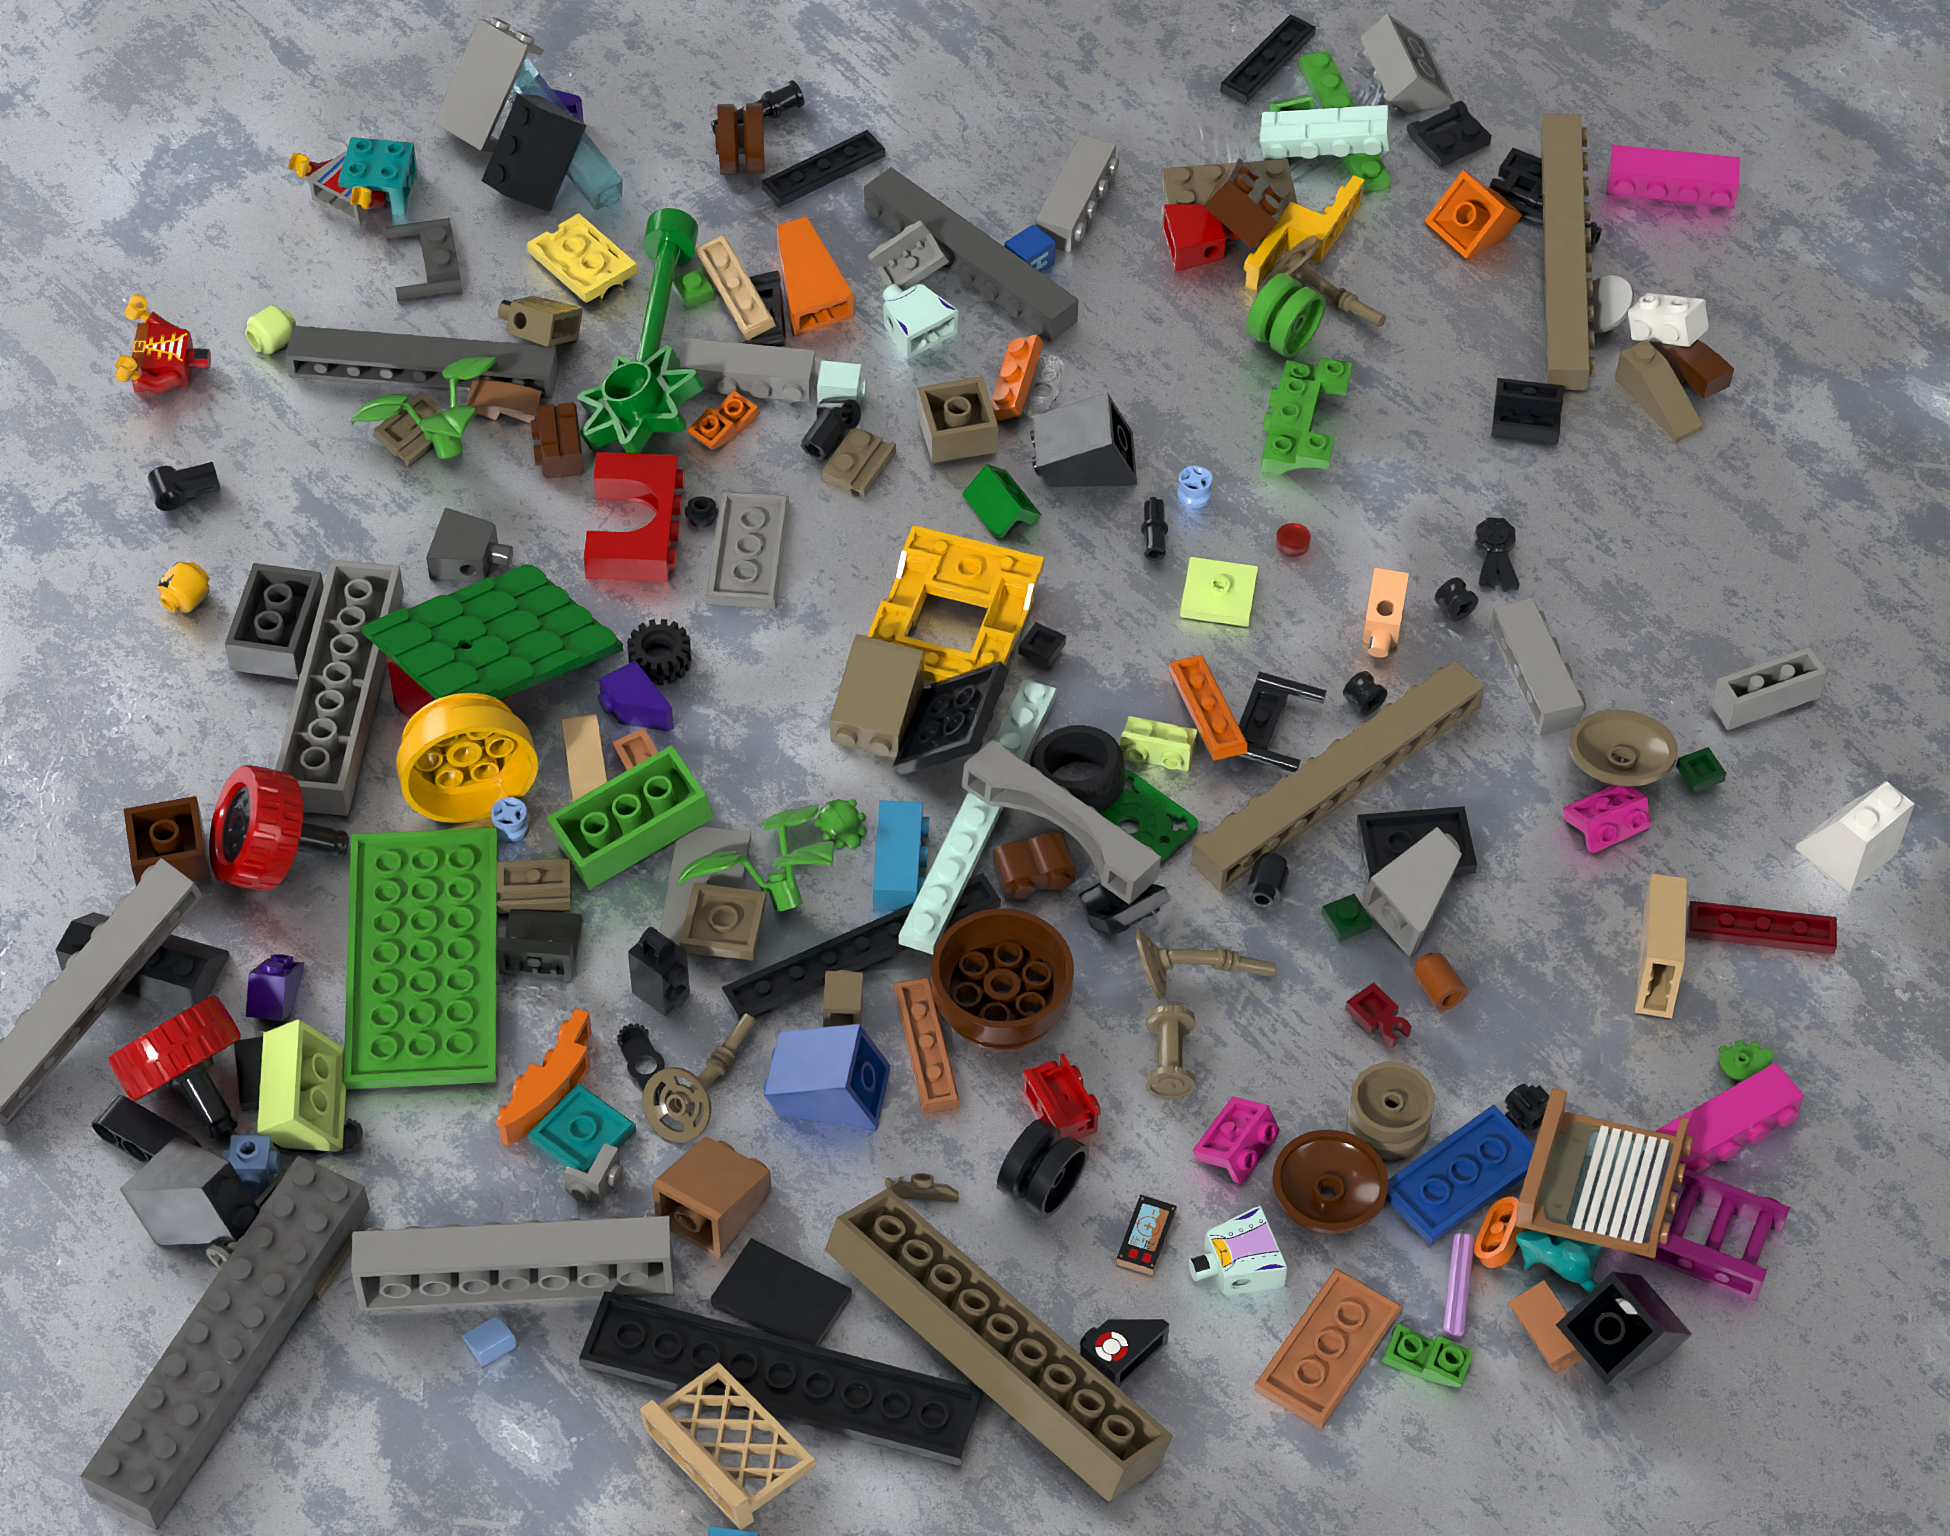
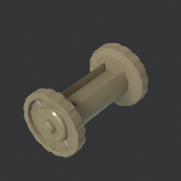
M1161 1005L1151 1009L1146 1014L1147 1029L1151 1033L1158 1035V1068L1147 1074L1145 1086L1149 1093L1159 1098H1182L1191 1094L1196 1087L1194 1074L1182 1068V1036L1194 1029L1195 1016L1190 1009L1180 1005Z

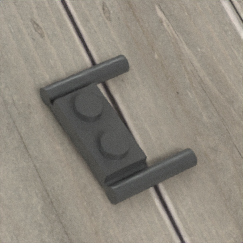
M450 218L385 227L387 240L420 235L428 282L395 287L397 300L462 291Z

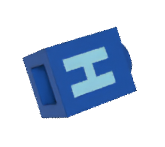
M1034 224L1004 242L1005 248L1041 273L1054 265L1055 241L1048 233H1044Z

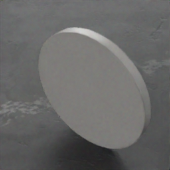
M1608 275L1593 281L1592 298H1587V304H1593L1594 317L1593 324H1588V330H1594V333L1609 331L1618 326L1628 316L1627 310L1633 306L1635 296L1632 286L1626 279L1616 275Z

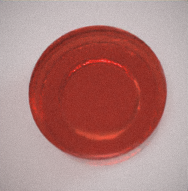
M1298 523L1285 524L1277 531L1276 547L1286 556H1301L1309 549L1310 532L1306 527Z

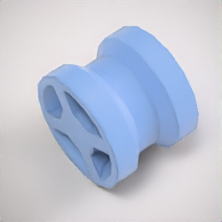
M1194 465L1188 466L1180 472L1177 497L1182 505L1196 509L1204 507L1210 501V488L1213 478L1206 468Z
M505 797L494 803L491 808V819L493 827H497L498 839L505 843H515L526 837L529 831V822L525 804L520 799L514 797Z

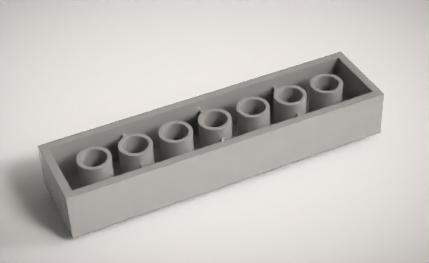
M331 560L275 768V770L291 774L298 781L303 798V812L348 816L387 662L386 654L363 634L361 626L400 609L404 594L400 566Z
M646 1214L637 1218L606 1216L597 1220L567 1218L557 1222L527 1220L518 1224L488 1222L478 1226L448 1224L438 1228L409 1226L398 1230L369 1228L365 1231L352 1232L351 1275L360 1312L601 1300L604 1291L631 1298L674 1296L669 1216Z

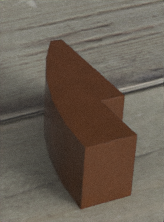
M1698 339L1690 347L1650 342L1668 361L1681 386L1689 383L1703 399L1730 387L1734 368L1718 353Z

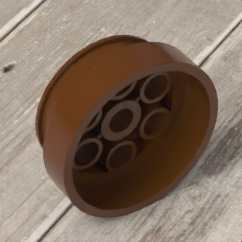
M990 909L971 914L956 922L943 934L933 953L931 989L939 1012L957 1034L968 1042L982 1048L1014 1050L1038 1041L1061 1019L1072 997L1074 963L1068 944L1052 925L1024 911ZM1009 960V961H1013V962H1011V963H1006V962H1003V961ZM1031 981H1041V983H1034ZM997 991H1005L1007 993H998ZM969 1001V1002H972V1003H970V1004H964V1003H961V1002ZM1027 1011H1033V1012H1036V1013H1034V1014H1028V1013H1025V1012H1027Z

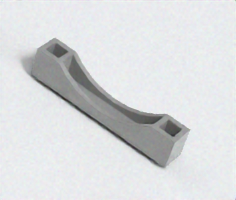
M991 740L964 763L962 787L988 806L1008 807L1027 811L1046 818L1063 828L1090 855L1098 871L1101 885L1129 905L1157 880L1161 856L1156 854L1151 847L1142 844L1129 835L1125 829L1113 824L1100 815L1095 808L1087 806L1071 795L1066 788L1058 786L1045 777L1040 770L1022 761L1010 749L1004 748L994 740Z

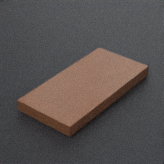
M1335 1268L1256 1381L1254 1391L1322 1430L1401 1315L1403 1306Z

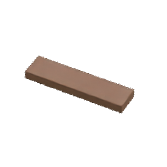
M930 977L893 983V992L922 1114L960 1108V1100L943 1030L932 995Z

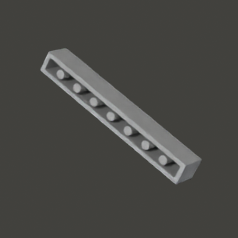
M162 858L155 865H151L144 871L140 883L130 894L124 895L119 900L115 912L106 922L100 923L93 930L89 942L81 951L75 952L68 959L64 971L56 980L50 981L43 988L41 997L31 1009L21 1013L16 1020L15 1027L6 1038L0 1039V1124L3 1127L9 1123L204 896L193 881Z

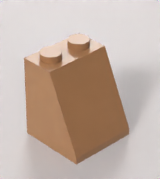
M705 1136L663 1172L652 1184L655 1214L669 1216L671 1232L721 1259L770 1193V1170L761 1161L755 1158L748 1159L737 1153L728 1143L724 1141L717 1142Z

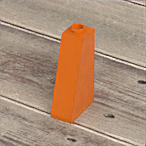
M807 216L777 225V248L793 336L795 337L854 317V294Z

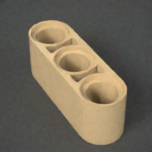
M597 714L561 718L573 801L607 782Z

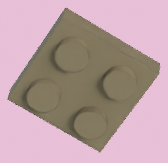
M694 883L681 935L680 947L690 953L753 961L767 901L766 892Z

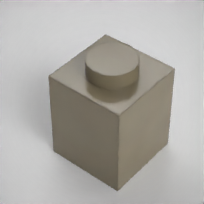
M850 970L826 971L823 1027L861 1025L863 972H852Z

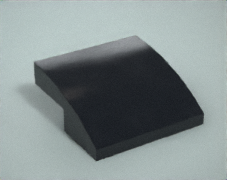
M1497 378L1491 435L1558 443L1564 386Z

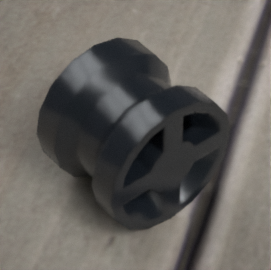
M1459 577L1446 581L1437 590L1434 597L1435 602L1440 607L1447 609V615L1452 621L1466 618L1476 608L1479 600L1474 592L1466 590L1465 582Z
M1368 671L1356 674L1343 689V696L1349 702H1354L1357 711L1364 716L1376 711L1384 703L1388 693L1382 685L1374 683V677Z

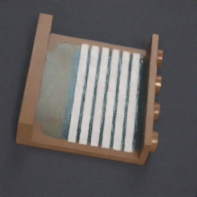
M1552 1088L1518 1201L1516 1226L1655 1258L1659 1243L1667 1244L1671 1221L1665 1219L1667 1214L1674 1215L1679 1192L1673 1191L1674 1185L1682 1186L1686 1164L1680 1162L1681 1158H1689L1694 1135L1687 1134L1689 1118L1681 1117L1677 1135L1672 1136L1565 1112L1567 1091Z

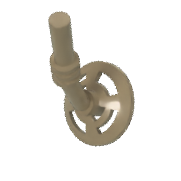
M1316 235L1304 239L1289 250L1276 263L1268 275V281L1283 272L1291 277L1295 275L1298 279L1302 278L1332 300L1334 306L1344 310L1346 313L1353 312L1378 327H1381L1386 320L1385 315L1360 302L1358 296L1346 291L1344 288L1338 289L1311 270L1312 265L1309 261L1313 257L1320 241Z
M1142 928L1136 929L1135 932L1144 970L1159 1000L1164 999L1166 996V970L1172 969L1173 964L1211 965L1216 970L1220 969L1230 973L1238 970L1267 977H1273L1276 971L1275 963L1239 956L1237 951H1230L1229 949L1219 947L1215 950H1168L1167 947L1159 949L1150 935Z
M744 1014L723 1045H718L715 1048V1052H712L710 1055L711 1059H707L705 1063L707 1067L698 1077L688 1070L670 1067L655 1073L648 1080L643 1092V1110L648 1123L657 1134L666 1140L683 1143L697 1138L705 1131L711 1117V1101L707 1089L719 1075L723 1076L726 1073V1069H729L731 1066L730 1062H734L735 1052L756 1024V1020L752 1016ZM677 1077L687 1079L692 1083L691 1086L679 1084ZM663 1082L666 1086L661 1091L660 1104L656 1105V1092L659 1085ZM672 1091L674 1094L668 1097L669 1092ZM701 1103H703V1115L700 1122L696 1126L695 1120H697L701 1113ZM695 1108L693 1115H691L690 1111ZM668 1114L673 1120L683 1122V1131L671 1128L662 1118Z

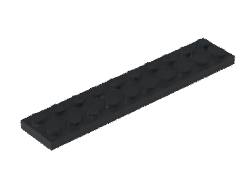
M604 1291L579 1356L580 1366L674 1391H679L719 1362L773 1417L961 1466L983 1394V1390L980 1388ZM717 1379L705 1388L704 1395H725L726 1385L720 1379ZM735 1406L738 1408L750 1410L748 1407L745 1406Z

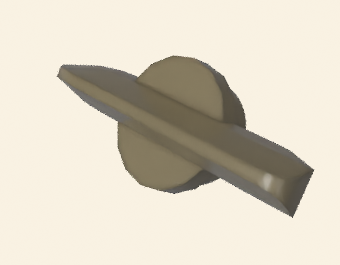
M930 1174L911 1175L910 1182L903 1181V1177H899L895 1181L890 1178L885 1179L886 1188L891 1189L901 1198L953 1202L959 1199V1192L948 1184L934 1183V1177Z

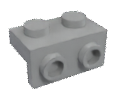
M921 220L907 226L900 234L888 242L880 244L873 252L868 254L870 262L878 270L886 286L889 287L892 284H897L903 291L908 290L949 262L934 235Z

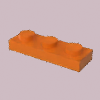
M1037 334L1009 341L991 398L996 421L1021 416L1044 344Z

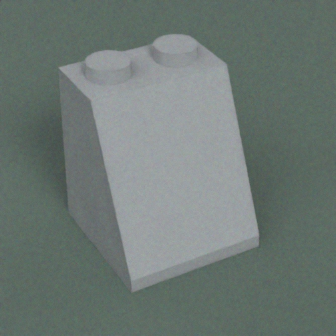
M1438 827L1371 877L1362 905L1409 958L1416 953L1452 880L1462 855L1456 840L1451 835L1444 834Z

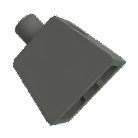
M445 508L426 557L429 578L432 580L451 581L483 580L487 578L492 563L510 566L513 557V546L498 544L496 525L492 522Z

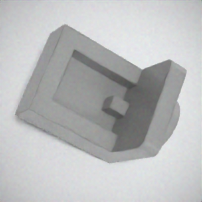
M604 1143L588 1174L567 1167L563 1173L566 1191L580 1201L590 1200L601 1204L610 1186L615 1187L622 1175L623 1165L620 1164L618 1148Z

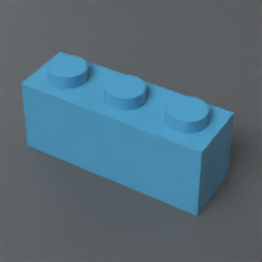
M879 800L873 882V910L897 911L915 903L926 880V876H919L920 868H927L928 846H921L922 838H929L930 818L923 817V802Z

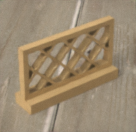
M719 1362L659 1405L652 1399L639 1408L646 1432L741 1531L754 1522L752 1515L754 1511L816 1467V1461L808 1451ZM717 1379H720L726 1385L725 1395H704L705 1388ZM681 1405H695L693 1418H675L671 1412ZM702 1406H723L721 1418L700 1419ZM730 1406L748 1407L750 1409L749 1419H728ZM698 1429L718 1430L716 1443L698 1442L696 1439ZM747 1430L745 1442L724 1443L725 1431ZM754 1430L771 1431L774 1434L773 1444H752ZM742 1454L741 1466L723 1467L720 1464L721 1455ZM750 1454L771 1455L769 1468H748ZM778 1455H795L800 1460L790 1469L776 1468ZM746 1478L767 1479L766 1486L753 1496L744 1489Z

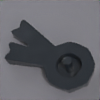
M1487 517L1477 525L1474 532V545L1486 556L1478 584L1480 586L1487 584L1494 589L1496 574L1498 573L1502 591L1507 592L1510 588L1518 590L1520 583L1508 557V553L1515 547L1516 543L1515 528L1504 518Z

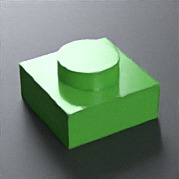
M701 269L673 278L672 289L684 309L715 299L714 289Z

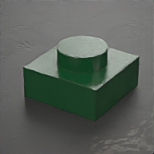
M1709 747L1677 759L1676 768L1693 793L1725 781L1727 773Z
M1355 893L1322 906L1321 915L1338 942L1371 929L1372 920Z

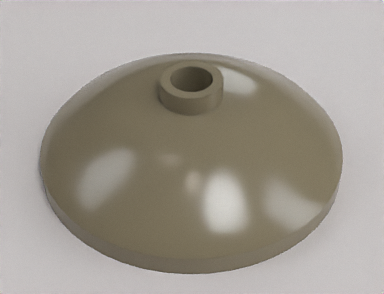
M1606 710L1583 718L1573 728L1569 741L1571 757L1582 771L1600 782L1619 787H1638L1660 780L1674 767L1678 752L1674 736L1663 724L1647 715L1627 710Z

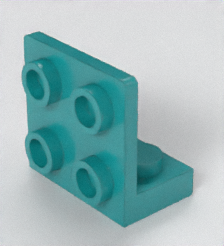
M352 137L349 141L338 179L339 187L351 189L353 187H365L373 191L385 192L386 201L391 202L392 215L405 216L417 174L414 143Z

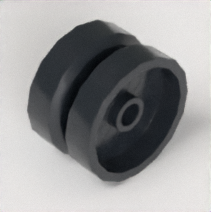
M1042 1118L1037 1119L1026 1127L1008 1152L997 1178V1189L1014 1201L1025 1198V1207L1043 1219L1051 1217L1060 1209L1077 1185L1088 1160L1089 1148L1071 1136L1060 1139V1130Z

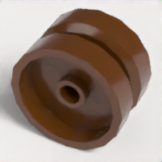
M746 103L743 108L744 124H738L737 108L734 104H717L718 125H715L716 155H719L720 175L737 174L739 171V154H745V169L749 174H765L762 103Z

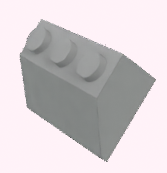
M1386 14L1360 37L1365 47L1363 51L1364 56L1373 64L1375 69L1373 75L1385 90L1383 96L1393 108L1398 106L1407 113H1414L1450 106L1455 102L1425 38L1389 14Z

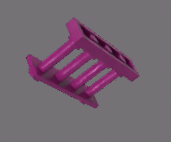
M1642 1153L1635 1175L1636 1179H1638L1644 1153ZM1652 1156L1630 1236L1631 1240L1635 1238L1656 1156ZM1665 1158L1653 1202L1659 1187L1663 1188L1669 1161ZM1685 1169L1682 1186L1674 1185L1673 1188L1674 1192H1679L1681 1198L1671 1221L1667 1244L1659 1243L1655 1258L1630 1254L1756 1301L1767 1273V1269L1757 1265L1769 1230L1773 1229L1782 1232L1790 1207L1780 1204L1776 1199L1761 1197ZM1696 1201L1718 1209L1705 1245L1682 1237ZM1733 1215L1755 1223L1742 1259L1720 1252ZM1626 1216L1622 1218L1618 1237H1622L1627 1219ZM1646 1225L1642 1242L1648 1243L1650 1241L1652 1226Z

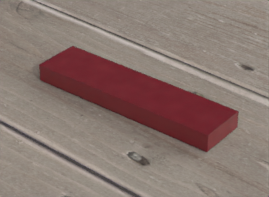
M1690 901L1688 907L1687 938L1835 954L1837 948V917Z

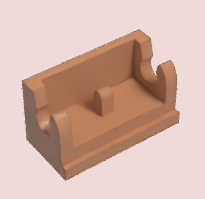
M1545 1280L1508 1301L1509 1308L1519 1319L1555 1373L1567 1369L1580 1360H1585L1556 1326L1567 1312Z

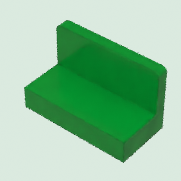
M988 464L982 468L962 493L963 497L993 535L1000 539L1005 536L1017 520L1034 525L1042 515L1007 470Z

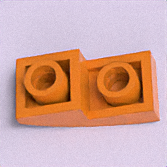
M733 390L715 410L708 407L690 426L687 432L711 450H715L742 432L759 416L760 411L758 406Z

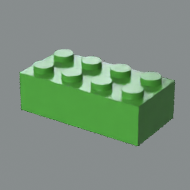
M670 745L546 818L556 842L566 857L570 859V863L588 890H591L714 818L706 793L674 747Z

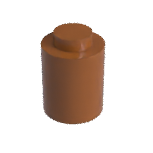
M1427 953L1415 963L1416 967L1413 970V976L1436 1010L1446 1011L1459 1004L1467 995V987L1443 954Z

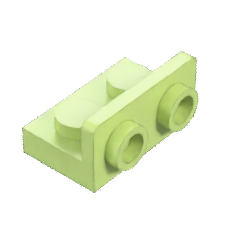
M1128 716L1125 731L1122 732L1120 737V748L1124 759L1137 763L1145 762L1160 765L1168 769L1189 771L1198 730Z

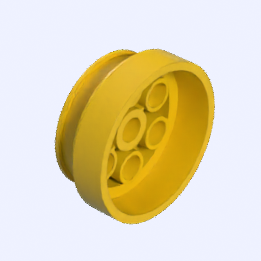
M459 693L432 701L411 717L402 734V744L396 758V769L403 796L413 810L432 820L448 823H465L491 817V808L499 799L505 797L521 799L535 781L538 771V759L529 729L521 719L513 714L505 703L485 694Z

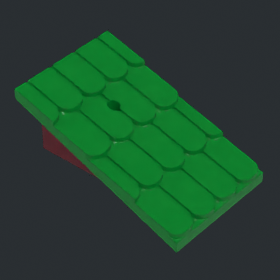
M528 564L517 567L493 579L489 576L449 595L436 596L409 609L403 607L361 626L363 634L386 654L394 705L408 719H411L417 711L432 701L453 694L480 693L495 697L503 702L516 692L624 651L623 643L612 630L595 620L592 614L574 602L564 589L553 584L542 570Z

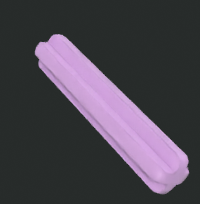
M1457 1233L1454 1235L1442 1333L1444 1338L1450 1340H1462L1465 1333L1475 1240L1471 1234Z

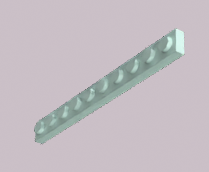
M1023 679L994 741L1002 747L1010 749L1015 756L1025 762L1055 701L1057 688ZM968 792L899 933V944L933 955L937 943L951 919L1003 807L988 806Z

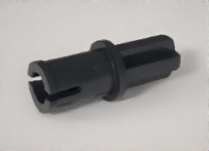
M1150 497V500L1145 501L1144 522L1141 525V532L1145 536V558L1151 561H1158L1166 556L1165 535L1168 532V525L1165 522L1164 502L1161 499H1156V497Z

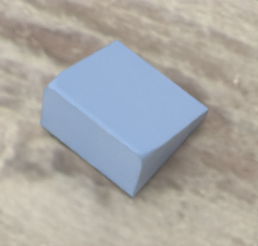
M496 1316L462 1335V1339L482 1367L516 1348L514 1334Z

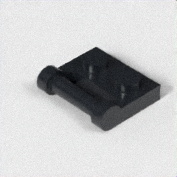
M1461 100L1451 104L1449 109L1422 122L1415 121L1407 125V132L1411 140L1439 168L1490 145L1492 136L1468 112L1466 104ZM1453 120L1457 122V124L1432 136L1427 134Z

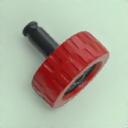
M244 765L237 768L228 777L218 797L210 828V864L215 877L224 884L245 889L268 891L278 886L285 878L297 851L325 857L333 856L335 859H341L347 853L349 836L343 830L335 831L332 828L303 823L302 792L298 781L291 774L266 767Z
M212 995L108 1057L111 1069L131 1100L137 1101L164 1085L169 1090L179 1085L201 1123L211 1133L210 1138L212 1140H217L238 1127L237 1120H233L231 1110L206 1071L207 1067L214 1064L213 1056L241 1038V1033L233 1018L218 996Z

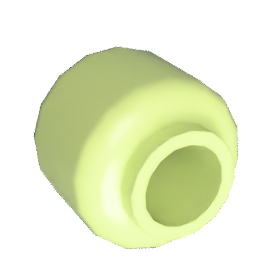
M271 305L248 319L245 335L255 351L273 354L289 344L296 321L288 310L282 311L279 307Z

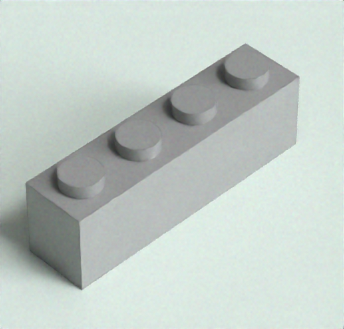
M1082 134L1079 135L1035 219V226L1053 238L1056 249L1071 253L1076 241H1082L1086 230V222L1088 219L1092 220L1096 213L1098 198H1104L1108 188V179L1110 176L1114 177L1118 170L1119 158H1115L1116 144Z
M683 338L679 355V369L696 370L704 383V389L701 392L729 395L734 390L742 396L810 402L815 377V350Z
M1533 598L1493 607L1489 629L1539 734L1543 735L1575 727L1581 721L1582 712L1586 709L1585 697L1582 691L1577 690L1573 683L1571 668L1568 663L1563 662L1560 656L1558 641L1555 637H1551L1547 629V620L1542 610L1538 611Z

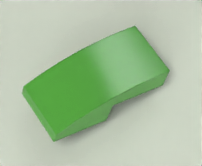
M1398 1323L1392 1330L1381 1362L1413 1376L1459 1388L1463 1383L1474 1352L1440 1335L1431 1340Z

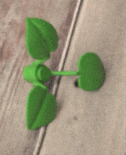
M469 357L448 365L443 370L442 375L444 378H451L450 408L444 412L430 415L422 420L414 408L407 403L409 400L407 395L390 394L375 398L363 405L352 417L351 424L353 425L356 421H381L393 417L401 411H407L424 432L426 440H432L439 459L454 457L463 451L460 438H462L466 426L476 414L473 406H457L456 385L461 379H472L484 373L498 359L497 357Z
M811 805L799 809L785 810L766 818L761 823L763 830L778 828L782 854L773 863L774 866H783V868L768 873L769 880L767 882L763 880L746 856L743 854L737 855L736 850L712 853L694 860L682 871L678 882L681 886L690 878L722 871L737 863L742 864L758 883L761 891L769 892L774 910L784 911L802 903L795 875L793 874V865L819 864L833 866L835 847L831 841L819 842L799 847L788 854L787 828L790 825H797L810 820L818 813L819 809L817 805Z

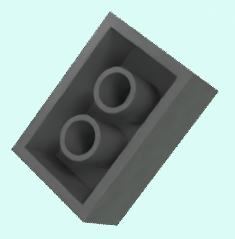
M253 563L225 641L230 670L299 680L324 588L321 572Z

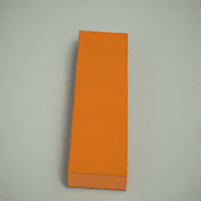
M1203 655L1169 662V672L1213 761L1246 754L1247 742Z

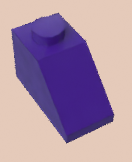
M636 661L599 678L600 694L597 696L599 704L606 714L611 713L619 724L666 732L674 729L671 705Z

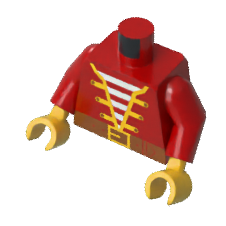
M132 295L125 309V315L130 320L141 318L143 321L142 323H137L132 357L122 355L115 364V367L118 369L115 373L117 380L128 382L131 379L134 392L150 391L157 395L174 388L188 386L192 368H210V349L193 348L191 334L187 329H181L171 324L152 310L150 312L146 311L148 307L147 300L142 295Z

